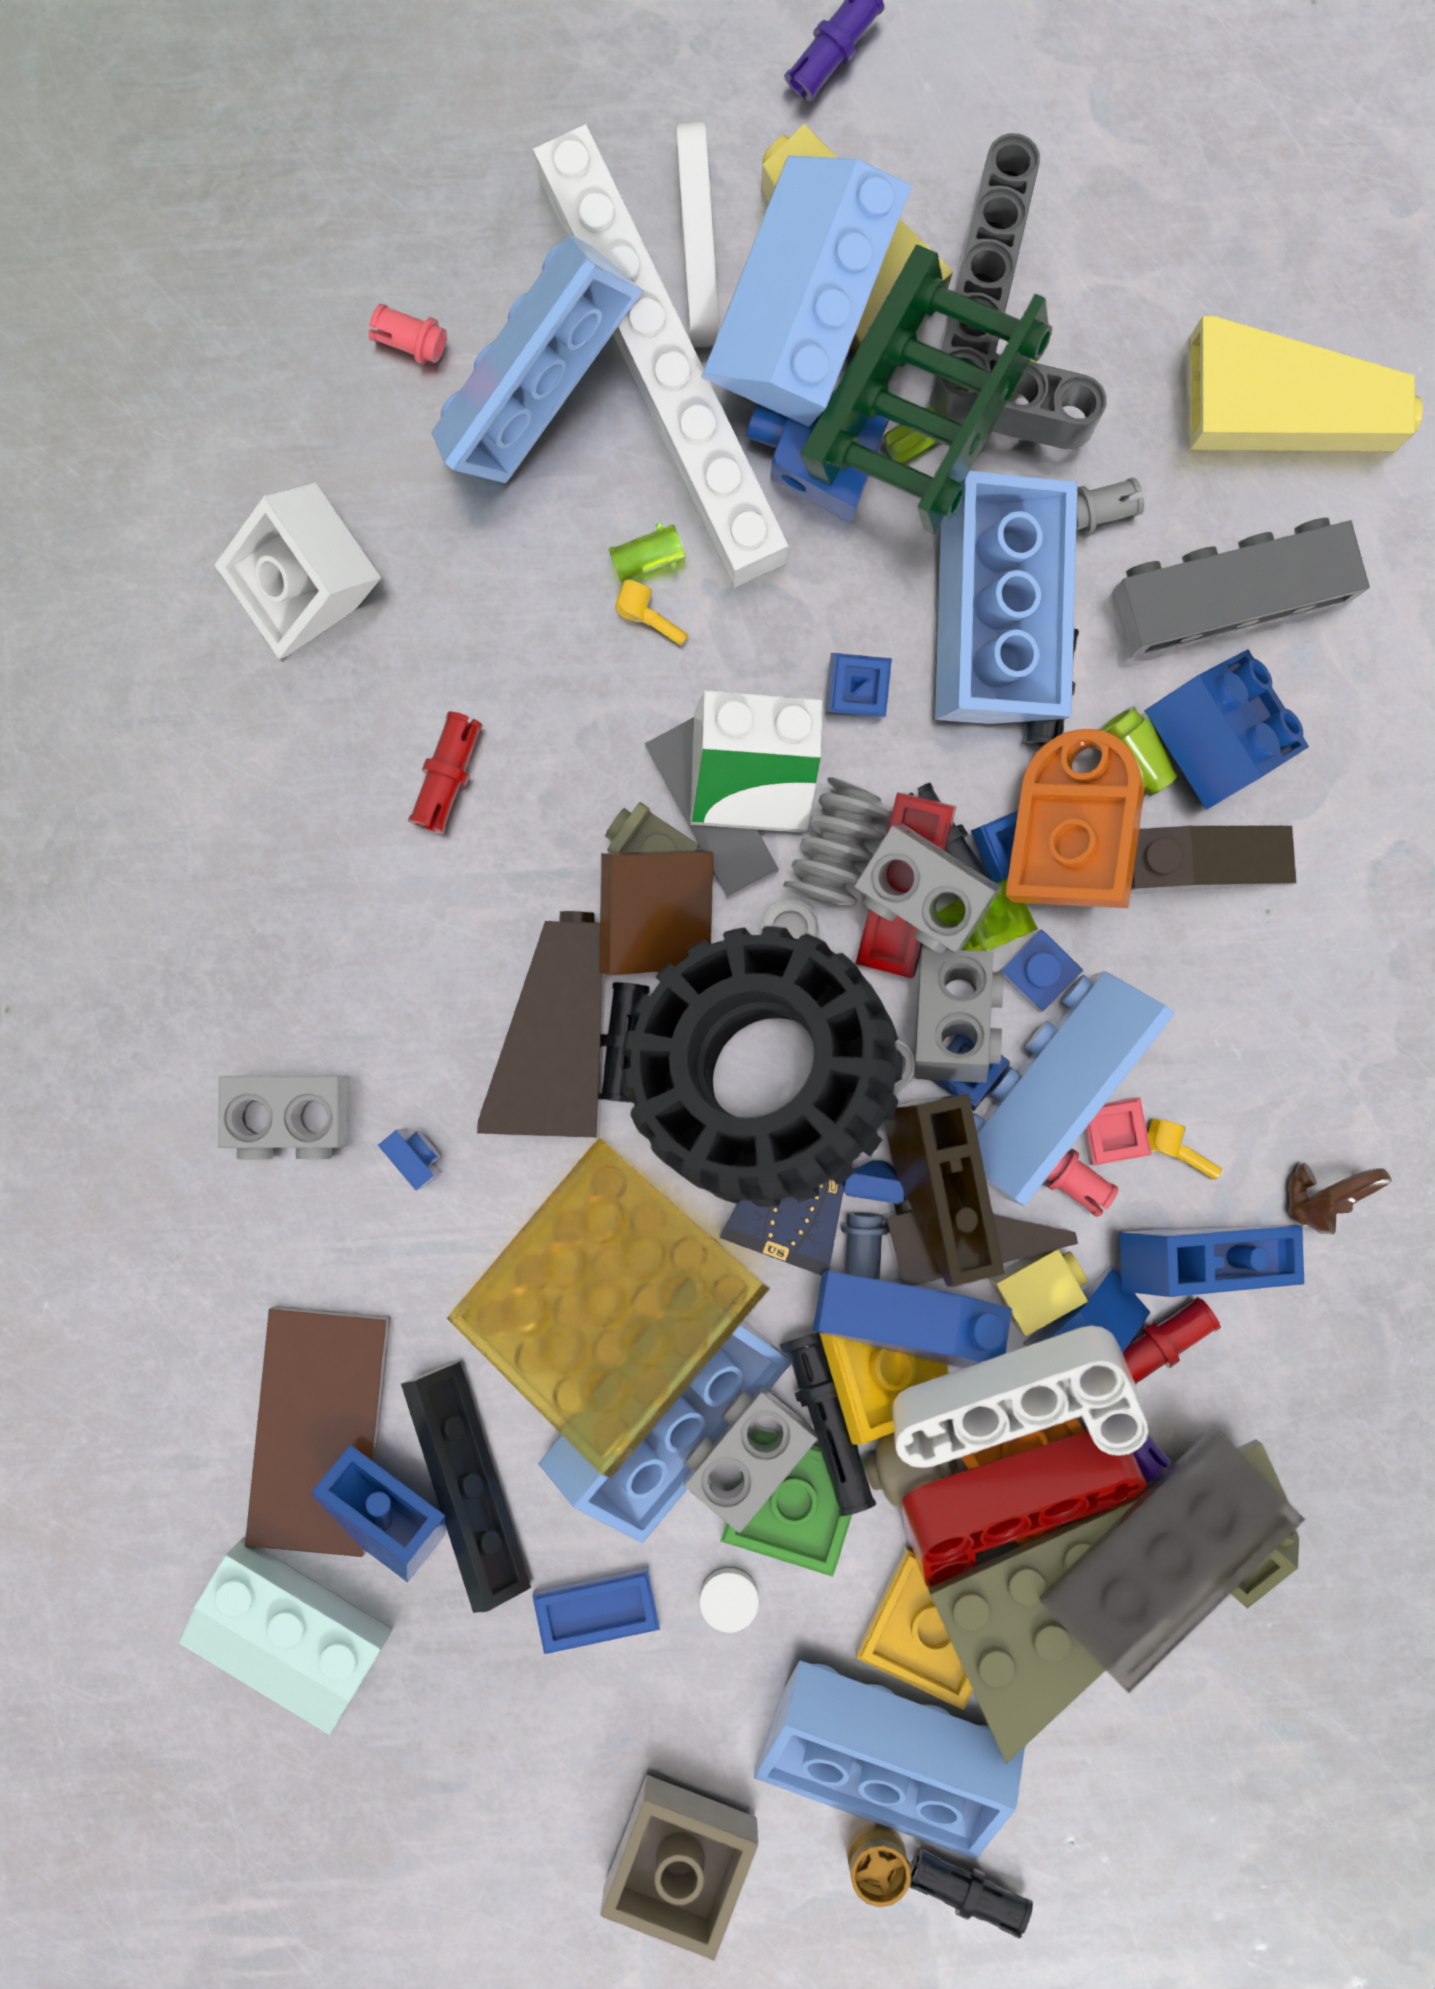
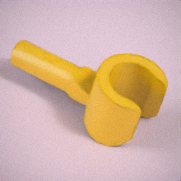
M625 580L615 603L618 614L624 619L644 622L648 626L651 625L682 646L689 634L661 616L657 611L647 608L653 592L652 589L639 582Z
M1152 1119L1147 1134L1150 1150L1175 1157L1182 1162L1185 1161L1213 1180L1220 1176L1222 1172L1221 1167L1192 1148L1181 1145L1186 1130L1185 1126L1167 1120Z

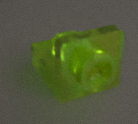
M1008 879L996 883L1003 888L961 950L992 951L1038 930L1027 904L1011 902L1006 896ZM960 898L937 913L948 924H960L965 917V904Z

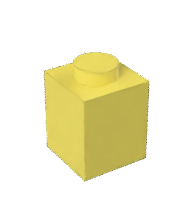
M1056 1249L1025 1257L1005 1268V1274L988 1278L1003 1306L1012 1308L1011 1320L1016 1329L1025 1337L1088 1302L1080 1288L1088 1280L1080 1264L1070 1251L1062 1255L1060 1250Z

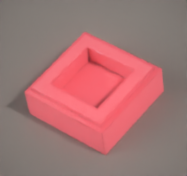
M1141 1097L1106 1102L1084 1130L1090 1165L1151 1155Z

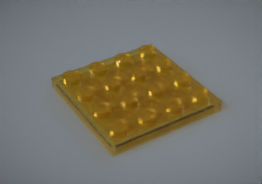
M598 1138L449 1314L447 1320L602 1476L612 1478L769 1291L770 1287L613 1147L601 1138Z

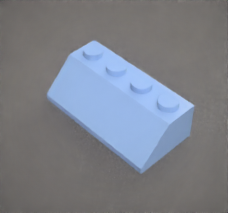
M788 156L701 378L809 427L827 407L912 185L859 159Z
M568 233L562 243L557 244L549 251L542 264V273L528 293L523 294L513 303L508 313V322L495 341L485 346L478 354L474 362V371L460 391L450 396L443 405L440 413L441 419L431 433L444 463L454 471L507 483L644 290L593 246Z
M969 471L962 483L965 484V493L958 510L952 518L944 517L941 522L935 720L996 724L1070 718L1072 714L1078 482Z
M1107 971L1095 973L1091 979L1083 974L1076 980L1061 1001L1068 1006L1055 1025L1048 1020L1045 1021L1031 1037L1025 1048L1032 1054L1019 1071L1011 1066L1004 1072L989 1093L996 1100L981 1118L976 1113H973L987 1184L1006 1199L1024 1207L1175 1014L1166 1005Z
M690 1280L644 1337L633 1347L629 1355L605 1384L594 1394L590 1402L565 1432L558 1437L555 1444L538 1465L573 1508L643 1543L687 1490L684 1487V1477L689 1469L683 1465V1462L691 1450L704 1436L714 1441L728 1424L721 1418L722 1414L743 1389L752 1395L761 1384L769 1391L791 1365L790 1358L726 1304Z
M800 1660L784 1687L753 1778L977 1859L1016 1810L1025 1747L1006 1764L989 1725L970 1723L951 1716L948 1711L939 1706L921 1705L894 1695L890 1689L877 1684L866 1685L839 1675L836 1670L827 1665L809 1664Z

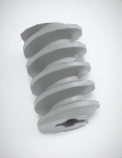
M828 777V783L839 794L825 793L820 795L819 805L830 816L815 815L811 817L810 826L821 835V838H802L801 848L812 859L793 860L792 869L803 878V881H785L783 887L816 903L836 908L837 905H856L857 899L845 889L846 883H857L862 875L854 867L856 861L870 862L874 856L863 845L864 840H883L884 834L872 824L873 818L891 819L892 811L881 802V798L849 782Z

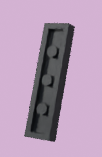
M456 1362L446 1364L403 1382L401 1386L441 1513L445 1515V1526L473 1613L488 1612L531 1588L461 1364Z

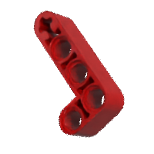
M1086 1431L927 1483L908 1493L902 1500L901 1505L905 1532L927 1588H930L976 1567L975 1553L1122 1505L1138 1497L1145 1490L1147 1483L1133 1452L1123 1455L1108 1454L1098 1448L1090 1432Z

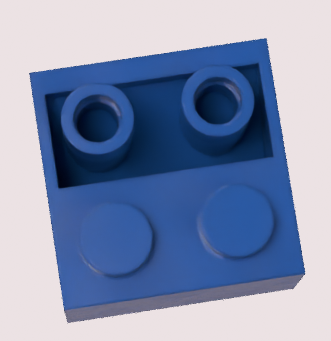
M1249 649L1197 675L1144 710L1206 810L1260 779L1309 747L1303 737V727L1298 717L1291 710L1284 707L1272 688V677L1268 669L1261 661L1254 659Z

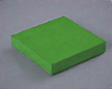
M755 1424L751 1439L758 1444L767 1445L775 1442L781 1432ZM817 1443L812 1445L740 1534L725 1522L720 1542L834 1577L852 1515L842 1517L839 1515V1507L825 1462L822 1458L820 1445ZM861 1458L864 1470L866 1472L867 1459ZM740 1471L736 1488L741 1484L744 1475L742 1471Z

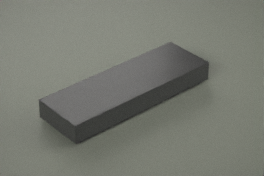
M693 717L646 742L645 747L700 849L713 852V873L728 899L778 872L779 868L757 829L690 825Z

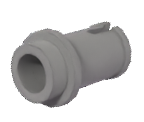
M1132 477L1123 482L1088 490L1086 486L1077 487L1076 530L1082 529L1085 533H1090L1096 529L1098 524L1132 515H1141L1144 511V497L1126 502H1120L1119 500L1122 497L1141 492L1142 488L1139 481Z

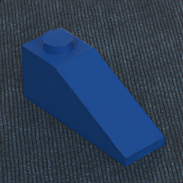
M1302 1225L1170 1228L1120 1232L1122 1292L1178 1297L1305 1284Z
M822 1271L812 1331L964 1369L1006 1354L1012 1308L954 1293L833 1271Z

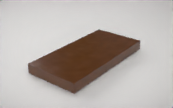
M272 1307L269 1309L245 1546L363 1557L366 1551L312 1497L311 1492L350 1445L375 1463L389 1317Z

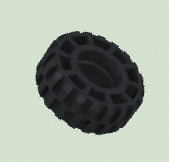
M765 926L762 929L761 935H751L746 927L725 931L723 934L724 940L710 945L704 939L689 947L687 952L690 956L675 967L669 962L656 975L660 983L650 996L642 994L633 1013L639 1019L635 1031L629 1030L626 1032L622 1051L631 1060V1068L625 1069L621 1073L624 1094L634 1101L635 1105L630 1115L638 1132L650 1141V1149L662 1162L699 1189L702 1188L709 1191L717 1198L736 1204L741 1200L751 1201L758 1207L779 1206L781 1199L793 1197L798 1202L806 1201L819 1196L818 1187L832 1179L837 1185L847 1180L855 1173L850 1165L862 1152L871 1157L883 1140L877 1132L883 1120H893L899 1101L893 1093L895 1083L902 1080V1059L896 1051L895 1044L898 1040L897 1032L881 999L870 982L862 975L859 968L845 954L832 952L825 941L808 933L801 935L799 939L793 938L787 928ZM782 1018L798 1022L808 1031L814 1044L812 1068L807 1081L799 1093L782 1108L763 1116L736 1117L724 1110L715 1098L713 1075L717 1059L726 1043L738 1031L760 1020Z

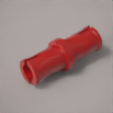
M448 711L446 714V721L432 759L426 758L422 771L426 776L412 814L408 818V821L413 825L419 826L423 824L422 829L438 834H444L445 824L459 787H465L470 775L465 772L478 734L483 727V724L476 719H472L471 723H469V716L453 711Z
M1196 1297L1190 1304L1159 1325L1153 1322L1142 1328L1143 1336L1127 1346L1122 1354L1135 1384L1163 1365L1168 1368L1173 1367L1180 1362L1179 1355L1221 1328L1214 1312L1202 1298Z

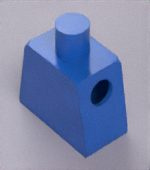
M757 404L750 420L746 437L776 448L771 464L770 477L775 482L838 518L852 523L869 476L849 467L846 471L840 470L830 487L810 478L800 454L822 413L808 427ZM880 415L875 419L868 418L858 436L860 439L859 444L878 452L889 419Z

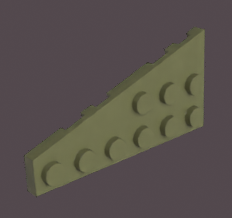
M1255 1439L1147 1488L1138 1497L1129 1502L1086 1516L928 1588L1006 1764L1288 1500L1261 1442Z

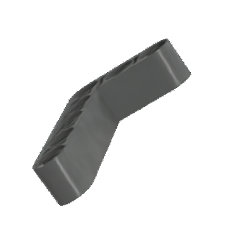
M1008 133L999 136L992 142L980 178L954 287V292L1004 313L1006 312L1040 164V153L1036 144L1022 134ZM1001 170L1011 171L1015 173L1017 177L1005 175L1001 172ZM988 222H998L1006 229L993 228ZM986 274L995 282L985 283L978 280L974 275ZM947 317L940 350L992 372L1001 354L996 353L999 338L981 331L983 333L982 336H970L961 329V327L969 325ZM1029 362L1013 393L1022 395L1028 401V404L1018 405L1008 400L991 432L1061 449H1076L1090 440L1106 408L1107 396L1103 386L1090 376ZM934 375L930 389V404L933 411L963 424L979 394L970 390L959 391L953 388L947 380ZM1063 407H1076L1084 413L1085 418L1071 417L1064 411Z

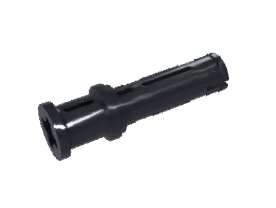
M816 1332L779 1344L781 1352L789 1354L799 1389L794 1393L796 1401H800L801 1407L808 1406L822 1458L825 1462L839 1507L840 1517L875 1507L877 1504L871 1493L858 1445L851 1443L820 1333Z

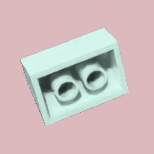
M242 1538L223 1558L194 1606L178 1643L330 1735L393 1629L260 1548L245 1546V1539Z

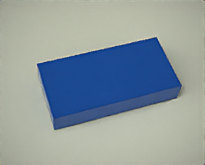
M649 1566L535 1590L532 1595L544 1654L660 1630L661 1623Z

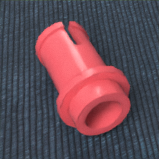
M381 303L375 308L369 324L370 327L377 328V331L373 329L368 331L371 341L381 342L413 354L415 361L423 365L427 361L437 363L445 349L447 330L439 327L438 320L432 317L423 321L391 309Z
M1070 1149L1046 1178L1045 1186L1050 1190L1059 1188L1088 1209L1093 1216L1099 1217L1103 1214V1209L1100 1206L1106 1210L1110 1207L1117 1196L1118 1186L1108 1182L1078 1160L1079 1152Z

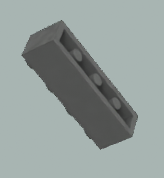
M1328 517L1318 518L1295 527L1294 535L1274 539L1273 532H1264L1239 541V549L1218 554L1216 546L1205 547L1182 556L1183 563L1162 568L1160 561H1151L1128 569L1126 571L1127 577L1122 579L1112 594L1129 658L1352 602L1370 588L1352 520L1331 525Z

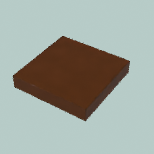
M686 850L601 853L600 973L621 975L660 972L669 962L675 967L690 956L687 949L694 944L706 939L711 945L713 852Z

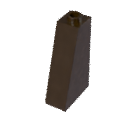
M560 911L559 921L544 922L478 1119L477 1134L593 1138L600 1136V1093H602L603 1067L602 1034H604L606 974L599 972L600 923H594L595 913Z

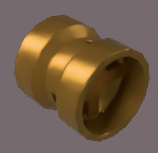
M880 1824L866 1825L857 1830L849 1840L847 1848L852 1887L857 1896L869 1905L876 1907L891 1906L903 1898L909 1889L911 1881L910 1867L904 1843L897 1832Z

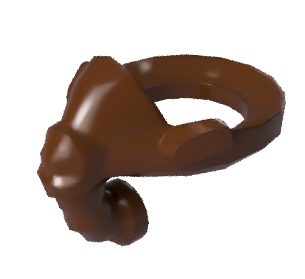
M1304 1162L1298 1165L1295 1174L1290 1178L1288 1186L1290 1193L1289 1214L1293 1216L1294 1221L1303 1226H1308L1320 1234L1334 1235L1336 1232V1214L1352 1212L1353 1204L1387 1186L1392 1181L1391 1177L1384 1168L1366 1170L1343 1179L1309 1198L1306 1190L1316 1185L1317 1182L1311 1168Z

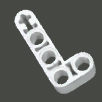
M1097 1326L1081 1327L909 1387L899 1393L894 1399L892 1406L897 1454L905 1463L920 1468L935 1466L1079 1416H1083L1092 1439L1098 1448L1108 1454H1129L1139 1449L1146 1441L1148 1435L1147 1422L1137 1387L1117 1340L1111 1332Z

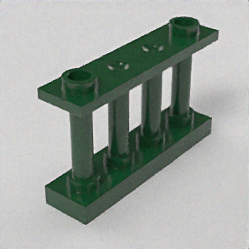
M916 244L800 454L810 478L830 487L840 470L846 471L851 467L921 499L917 508L923 528L935 534L943 518H952L958 510L965 493V484L962 483L1030 360L1038 361L1044 354L1052 335V326L1048 323L1046 298L1038 294H1034L1021 319H1018L945 288L946 283L942 277L938 253ZM938 312L1007 341L1008 343L992 372L918 341L916 331L925 315L931 316ZM908 363L979 394L964 423L960 424L889 393L887 384L897 366L904 367ZM880 415L949 446L950 448L934 477L860 445L858 436L868 418L875 419Z

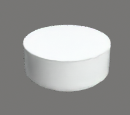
M785 899L773 904L765 912L761 922V933L765 926L787 928L793 938L797 939L805 933L817 938L819 935V922L815 912L806 903L795 899Z
M735 1568L719 1569L709 1575L700 1591V1610L705 1621L714 1629L726 1633L738 1632L752 1623L759 1608L758 1590L752 1578L745 1572Z

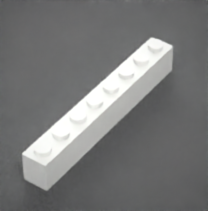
M585 124L533 148L539 181L565 235L567 236L569 233L593 246L644 290L614 331L613 336L734 588L785 565L789 545L711 383L701 378L704 368L587 125Z

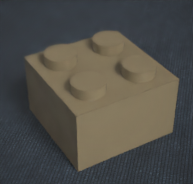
M646 1774L604 1885L600 1916L715 1961L758 1847L757 1817Z

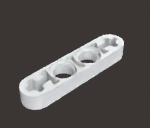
M705 121L676 122L690 341L694 348L713 347L719 332V312Z

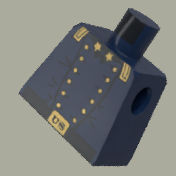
M831 1179L818 1187L819 1196L802 1202H798L793 1197L781 1199L780 1205L775 1207H758L751 1201L741 1200L738 1204L735 1203L722 1225L719 1237L822 1276V1271H829L845 1182L837 1185Z

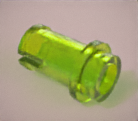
M658 523L656 524V531L608 548L621 583L667 564H670L672 569L676 568V561L686 557L674 524L663 528L662 524Z

